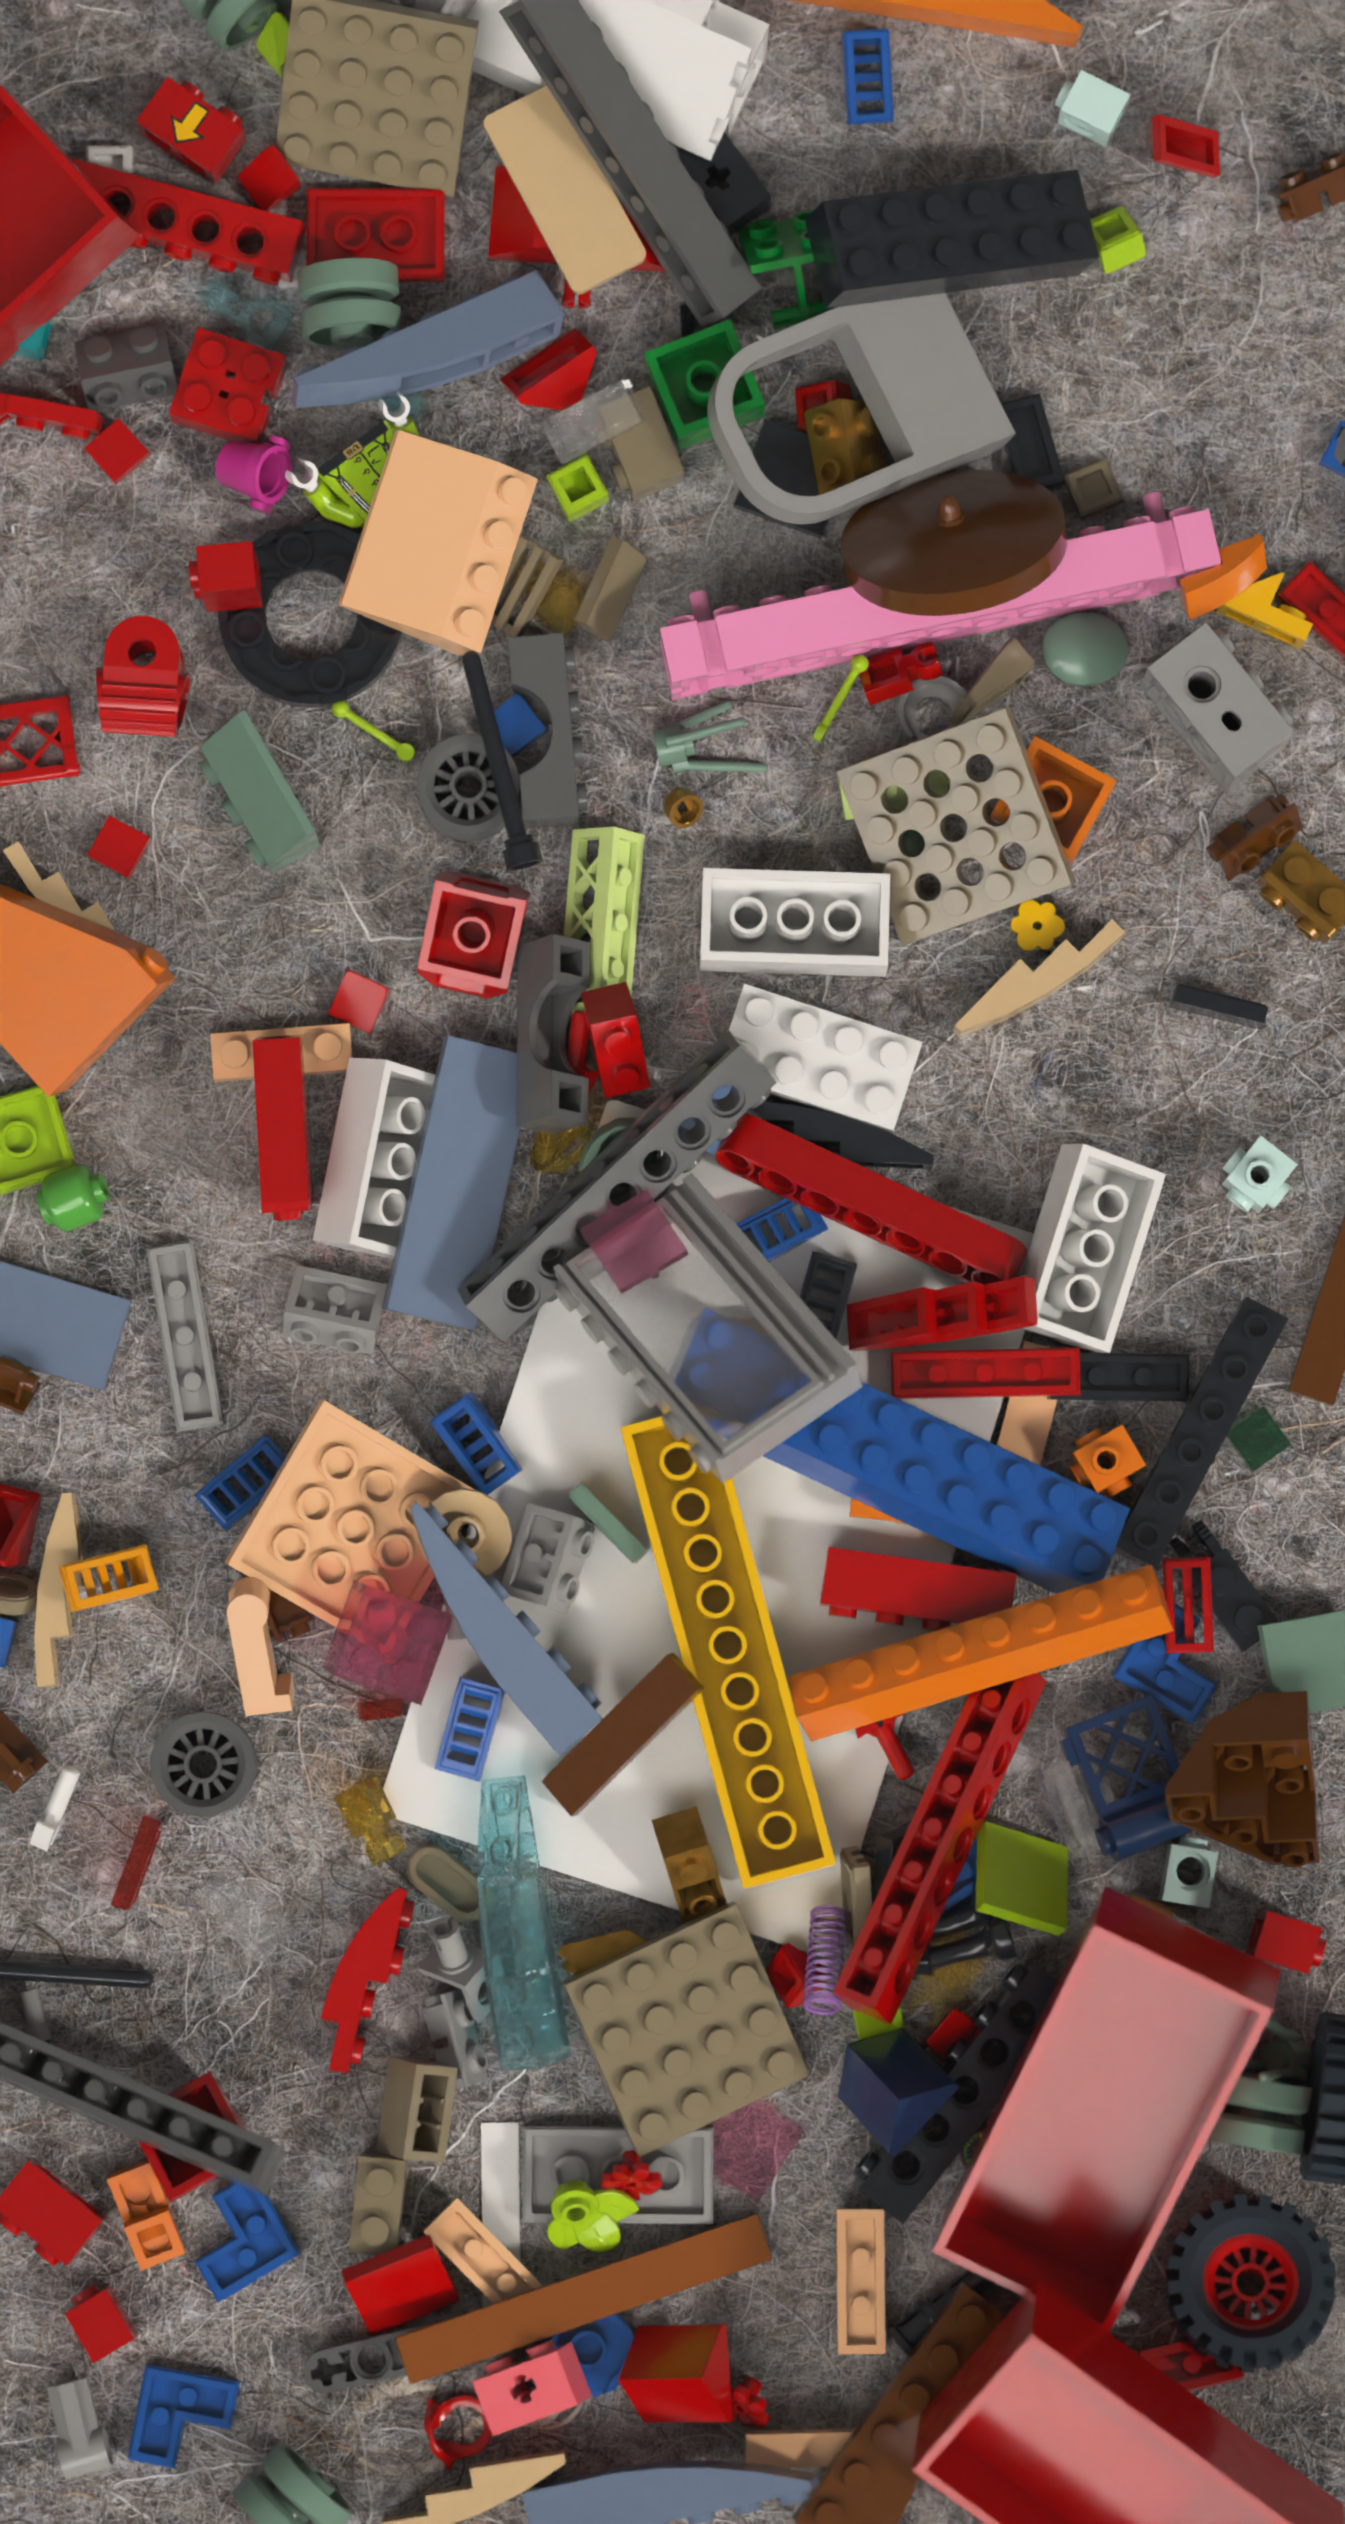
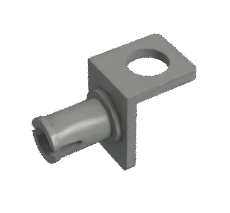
M442 1917L434 1921L429 1927V1935L435 1947L418 1965L419 1970L424 1975L462 1989L472 2019L481 2022L506 1993V1987L494 1954L464 1943L457 1920L454 1919L452 1921L451 1917ZM489 1978L491 1981L490 1992L484 2001L479 2002L478 1992L480 1986Z

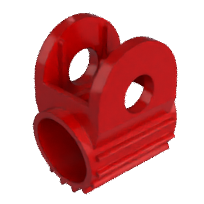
M134 616L120 622L109 634L105 644L103 667L96 668L97 698L102 732L177 737L187 706L191 675L190 673H184V658L177 638L171 628L163 621L150 616ZM143 653L155 655L154 660L148 665L138 666L134 664L136 658Z

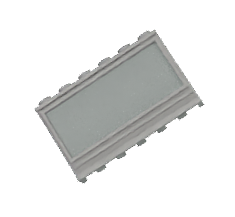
M691 1173L682 1179L683 1184L562 1266L559 1263L553 1268L559 1286L554 1288L561 1303L569 1312L576 1308L582 1315L581 1323L589 1337L596 1344L603 1341L610 1349L607 1354L619 1373L624 1376L629 1372L637 1381L634 1386L644 1403L649 1408L657 1405L664 1415L661 1419L670 1434L677 1441L683 1437L691 1446L689 1453L703 1473L711 1470L718 1480L724 1483L860 1389L862 1384L856 1362Z

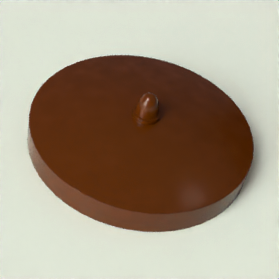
M976 469L947 471L864 504L848 521L841 538V551L846 578L861 597L891 611L922 616L965 614L992 608L1016 599L1040 585L1056 570L1065 555L1067 547L1063 509L1052 492L1041 484L1023 476L1002 471Z

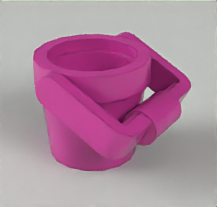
M270 435L269 443L264 442L262 444L230 441L224 445L217 457L215 466L217 479L223 486L249 496L252 499L250 500L249 507L253 511L270 515L274 503L281 499L290 484L285 478L286 470L292 472V460L289 455L291 445L287 440L274 435Z

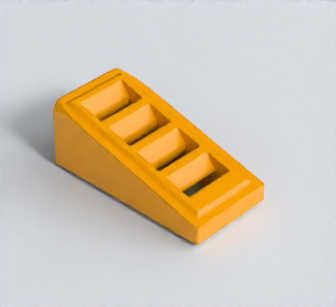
M147 1544L58 1567L70 1613L135 1598L159 1590ZM126 1561L133 1584L132 1587H127L121 1562ZM107 1565L112 1566L118 1588L116 1591H112L106 1569ZM96 1568L103 1594L97 1595L90 1569ZM81 1572L88 1598H80L74 1573Z

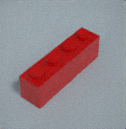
M828 1547L819 1605L829 1606L828 1615L856 1619L857 1611L876 1613L875 1622L903 1626L904 1617L923 1620L922 1629L937 1631L950 1627L951 1624L957 1625L1012 1608L1017 1574Z

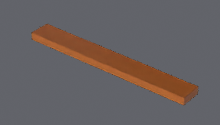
M754 2213L395 2337L409 2384L411 2385L770 2261L772 2256L758 2214Z

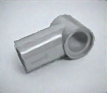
M88 2376L47 2387L52 2414L59 2436L56 2437V2448L64 2478L68 2480L113 2468L109 2439L104 2426L99 2424Z

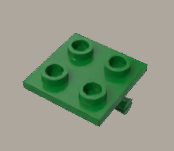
M814 210L802 211L795 214L793 218L776 222L769 219L757 220L746 228L738 229L739 240L751 274L791 266L797 306L775 311L771 310L774 330L794 326L835 309H825L823 301L808 304L806 300L801 264L814 262L805 219Z

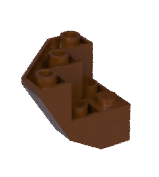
M1307 1691L1259 1693L1210 1719L1165 1787L1169 1820L1271 1865L1301 1867L1309 1863H1320L1315 1767Z

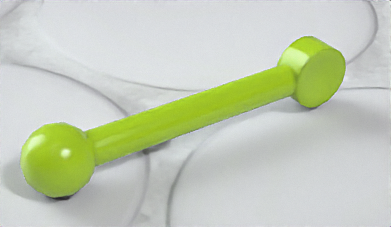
M857 654L851 659L852 669L812 737L818 742H821L825 737L829 726L859 673L866 671L869 661L866 656Z
M346 701L332 704L331 712L335 717H345L395 750L401 761L409 762L414 758L415 750L411 744L399 743L351 711Z

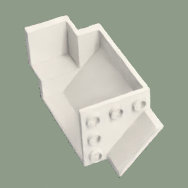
M417 0L414 8L439 13L447 0ZM477 0L466 16L467 19L479 21L473 72L525 95L545 86L546 84L499 13V10L513 0ZM578 0L590 20L600 28L603 40L615 59L626 69L629 81L641 100L651 108L654 120L666 139L675 146L711 161L724 132L729 136L766 58L769 24L719 2V0Z

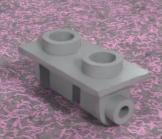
M462 1989L425 1998L427 2008L422 2010L431 2041L447 2037L449 2044L448 2047L434 2050L436 2061L458 2067L455 2090L489 2080L486 2071L488 2068L487 2054L483 2046L479 2044L474 2026L475 2020L472 2019Z

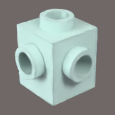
M1260 1135L1248 1152L1239 1147L1222 1168L1229 1174L1222 1183L1229 1190L1225 1196L1245 1212L1252 1208L1259 1213L1266 1204L1275 1209L1291 1189L1284 1181L1298 1164ZM1251 1173L1259 1174L1262 1177L1263 1183L1258 1184L1254 1182L1251 1178Z

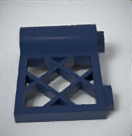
M1153 1695L1138 1699L1064 1729L1067 1738L1059 1742L1069 1768L1078 1765L1099 1818V1828L1094 1830L1095 1840L1104 1856L1111 1855L1118 1862L1193 1832V1830L1169 1820L1165 1787L1170 1779L1155 1784L1139 1777L1149 1753L1165 1760L1171 1778L1180 1765ZM1142 1708L1145 1709L1151 1724L1145 1742L1122 1732L1129 1714ZM1119 1718L1115 1729L1104 1724ZM1096 1728L1112 1735L1102 1759L1086 1753L1079 1733ZM1155 1737L1160 1749L1152 1746ZM1119 1739L1142 1749L1132 1773L1109 1763ZM1091 1763L1099 1766L1096 1775L1093 1771ZM1106 1770L1129 1780L1122 1798L1106 1804L1099 1786ZM1136 1783L1146 1787V1789L1132 1794Z

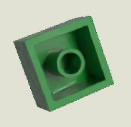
M730 319L644 353V368L678 451L713 437L707 412L710 390L723 368L734 355L742 350ZM752 371L738 379L733 392V411L739 427L764 417L765 403Z

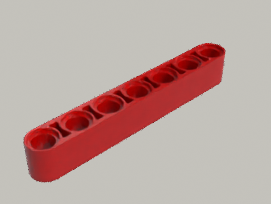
M744 1113L737 1120L735 1129L721 1141L715 1153L716 1161L727 1171L965 1283L975 1281L985 1285L1016 1278L1027 1256L1025 1245L1018 1239L751 1114Z

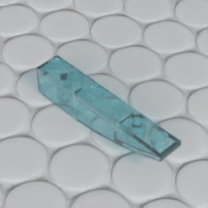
M521 1775L485 1779L481 1781L478 1827L479 1918L485 1980L500 2071L539 2069L571 2057L526 1777Z

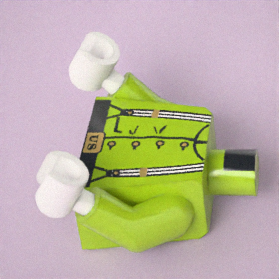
M396 391L401 403L395 411H387L386 404L382 398L378 403L379 409L384 416L392 421L391 427L384 420L318 469L312 462L298 458L299 462L306 469L304 477L300 480H297L292 472L286 470V480L297 487L304 488L303 494L324 518L352 529L360 526L364 527L395 430L420 436L412 417L407 416L410 411V405L401 392Z

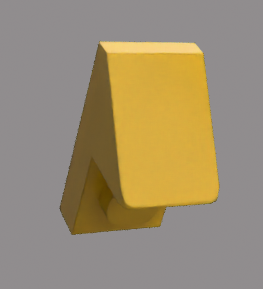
M1284 572L1251 584L1238 596L1218 607L1216 612L1299 650L1302 649L1313 625L1305 620L1306 615L1293 607L1280 605L1278 609L1271 606Z

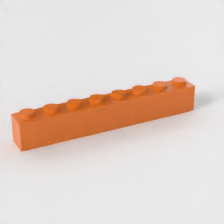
M1148 1565L787 1677L797 1719L812 1742L1174 1630L1162 1587L1152 1565Z

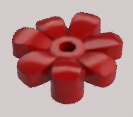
M635 2150L623 2152L622 2164L613 2165L612 2173H603L601 2175L602 2188L620 2190L635 2201L640 2200V2193L651 2195L662 2186L661 2173L649 2172V2165L641 2162V2157L637 2156Z
M748 2376L744 2379L742 2385L738 2384L735 2389L731 2388L733 2421H729V2423L734 2424L739 2418L740 2423L746 2427L764 2428L770 2416L764 2411L767 2407V2402L758 2396L762 2384L756 2378Z

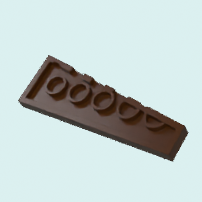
M962 2282L819 2479L820 2484L808 2494L809 2499L804 2500L792 2516L794 2521L798 2524H898L921 2478L912 2471L920 2414L995 2330L1003 2312Z

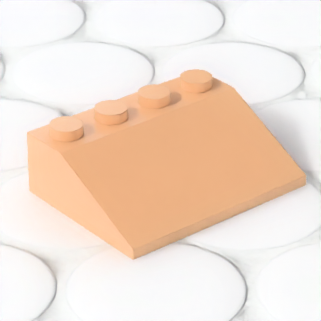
M395 430L338 605L455 655H464L468 651L481 653L538 479L498 461L411 433Z

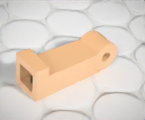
M253 1577L239 1579L231 1586L229 1590V1604L227 1606V1619L245 1716L292 1711L295 1690L292 1673L277 1674L268 1627L270 1591L263 1581Z
M856 2428L745 2430L746 2463L765 2464L783 2468L829 2467Z

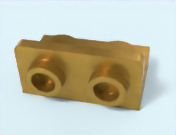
M1294 839L1258 879L1256 884L1262 888L1259 894L1275 910L1281 911L1282 908H1285L1297 919L1294 923L1295 927L1306 938L1313 942L1319 938L1326 945L1345 924V883Z

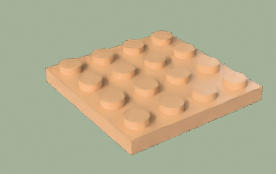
M320 1399L224 1563L248 1577L263 1581L272 1591L388 1657L435 1577L427 1559L422 1553L409 1505L416 1500L424 1508L428 1503L434 1501L445 1492L461 1488L475 1489L332 1404ZM463 1524V1525L460 1526V1532H461V1530L463 1529V1527H464L465 1524Z

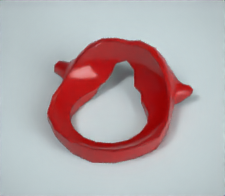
M458 2395L440 2402L435 2401L433 2398L427 2399L423 2426L429 2436V2447L432 2453L443 2462L447 2470L452 2469L454 2461L473 2456L484 2450L490 2442L492 2433L479 2399L470 2395ZM459 2406H469L481 2414L484 2421V2430L476 2442L462 2445L435 2439L434 2430L441 2425V2421L446 2419L453 2409Z

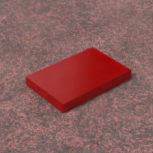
M307 188L306 266L333 259L374 258L397 265L399 282H445V192L428 188Z

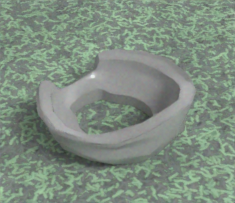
M943 676L929 681L917 679L912 681L914 691L900 695L896 703V717L901 729L909 738L917 741L928 737L919 732V725L915 718L917 706L923 700L928 698L944 700L949 705L952 715V712L967 694L966 690L955 681ZM949 723V725L944 730H947L954 726L951 723Z

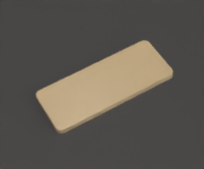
M546 85L484 118V129L572 292L583 294L645 261L646 250L612 187Z

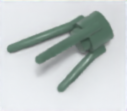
M724 701L681 720L665 723L664 728L653 730L660 767L672 765L674 773L688 770L766 772L768 770V766L765 763L688 760L687 756L696 755L693 740L730 731L746 724V720L740 717L694 730L690 729L693 725L729 710L732 707L730 701Z
M1270 2016L1265 2026L1278 2035L1279 2039L1272 2041L1264 2048L1262 2060H1248L1242 2071H1260L1258 2074L1260 2081L1306 2080L1311 2064L1309 2050L1302 2043L1297 2042L1298 2033L1296 2031L1286 2029Z

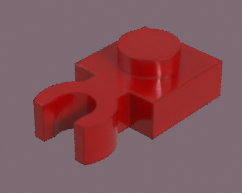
M933 642L922 643L907 655H903L901 647L867 658L869 666L866 671L860 673L864 692L870 705L914 691L911 681L917 679L929 681L943 675Z

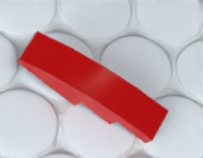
M1027 1276L985 1285L973 1281L938 1290L922 1287L846 1304L849 1350L854 1352L952 1341L1038 1325L1035 1279Z

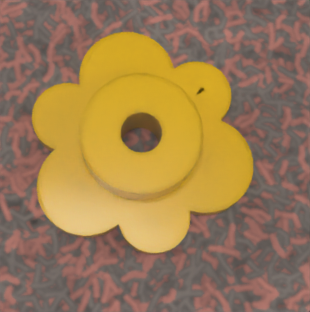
M1028 900L1020 904L1018 909L1019 916L1011 921V929L1013 932L1018 933L1017 944L1022 950L1032 951L1037 947L1041 950H1049L1053 947V938H1058L1063 934L1065 923L1061 917L1055 915L1056 910L1052 903L1045 902L1039 905L1034 900ZM1033 924H1040L1041 929L1035 930Z

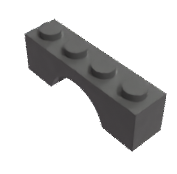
M563 633L508 638L512 691L537 703L547 714L553 729L551 744L546 755L536 766L519 775L525 829L580 824L579 811H588L586 783H576L575 766L584 765L582 737L572 738L571 720L580 719L578 691L568 692L567 674H576L574 646L564 647Z
M551 934L518 946L516 1127L555 1134L588 1124L589 1078L578 1074L572 1068L566 1053L565 1037L571 1011L580 998L581 992L589 988L590 942Z

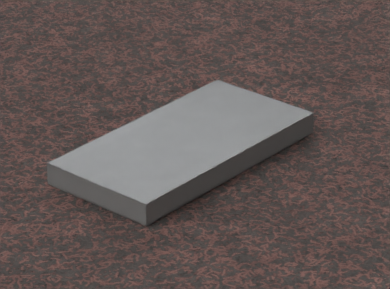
M523 2126L522 2223H549L553 2217L550 2207L551 2199L557 2187L567 2181H582L589 2185L593 2191L604 2189L601 2187V2175L603 2173H612L613 2165L622 2164V2153L634 2150L624 2126ZM701 2127L641 2156V2162L649 2165V2172L661 2173L662 2186L651 2195L640 2193V2200L636 2201L639 2210L617 2223L713 2224V2127Z

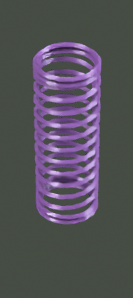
M819 1905L810 1911L811 1919L809 1923L811 1926L809 1927L810 1934L808 1936L809 1949L806 1960L808 1965L806 1966L807 1973L804 1984L806 1988L804 1990L803 2006L807 2011L819 2015L834 2014L841 2008V2000L834 1997L836 1995L833 1991H815L811 1989L815 1986L824 1989L835 1988L837 1984L829 1982L815 1983L811 1980L838 1981L842 1974L841 1970L844 1968L841 1963L844 1962L842 1955L845 1953L843 1947L846 1943L843 1940L846 1938L844 1932L847 1929L844 1924L847 1923L848 1914L844 1909L835 1905ZM835 1916L839 1917V1919H823L820 1917ZM817 1925H823V1926H828V1927H839V1926H841V1927H843V1929H842V1930L834 1929V1928H820V1929H819V1928H817L816 1926H817ZM821 1932L829 1935L841 1934L842 1937L839 1938L835 1936H817L815 1935V1933ZM814 1941L841 1942L842 1944L840 1946L829 1943L817 1944ZM815 1948H821V1949H826V1950H838V1949H839V1950H841V1953L838 1954V1953L832 1952V1951H821V1952H817V1951H815L814 1949H815ZM817 1955L827 1958L839 1957L840 1961L832 1959H815L813 1957ZM819 1963L822 1965L832 1966L839 1965L840 1968L836 1969L832 1967H815L813 1966V1964ZM819 1971L823 1973H839V1976L836 1977L833 1975L826 1974L815 1975L812 1972ZM814 2001L820 2004H835L836 2006L820 2008L810 2005L808 2002Z

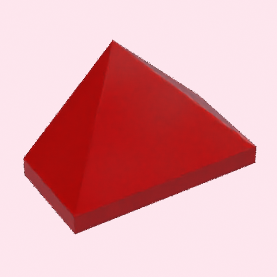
M1160 114L1152 116L1147 138L1154 162L1211 178L1220 176L1218 131Z
M574 328L499 380L520 404L578 413L597 352L594 346Z
M0 1484V1566L11 1567L28 1564L41 1504V1493Z

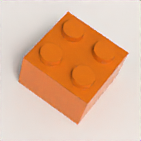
M1034 736L1027 749V753L1071 867L1110 797L1117 780ZM999 799L989 818L995 823H1005L1009 818L1007 804Z

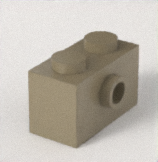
M389 2056L376 2151L402 2160L445 2163L458 2067L430 2059Z

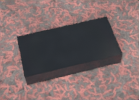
M1040 393L1001 403L1016 433L1005 445L1012 473L1031 479L1047 489L1063 485L1065 480Z
M1183 984L1176 986L1169 1007L1259 1030L1265 1023L1268 1007L1265 1004Z

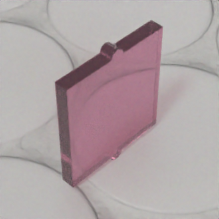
M647 1190L618 1207L611 1205L608 1208L609 1212L579 1229L621 1294L650 1277L653 1279L658 1278L660 1271L689 1255L687 1249Z
M755 2101L718 2119L713 2126V2173L721 2178L720 2182L723 2186L730 2184L756 2202H759L803 2132L776 2115L773 2106L766 2108Z

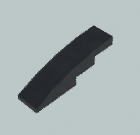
M763 1102L758 1107L747 1110V1114L756 1116L775 1126L793 1127V1134L818 1146L839 1147L840 1156L863 1167L931 1170L933 1166V1154L892 1133L845 1116L798 1105Z

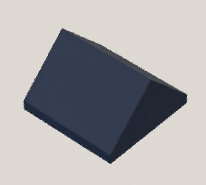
M904 2028L847 2044L838 2098L880 2144L895 2157L959 2089V2086Z

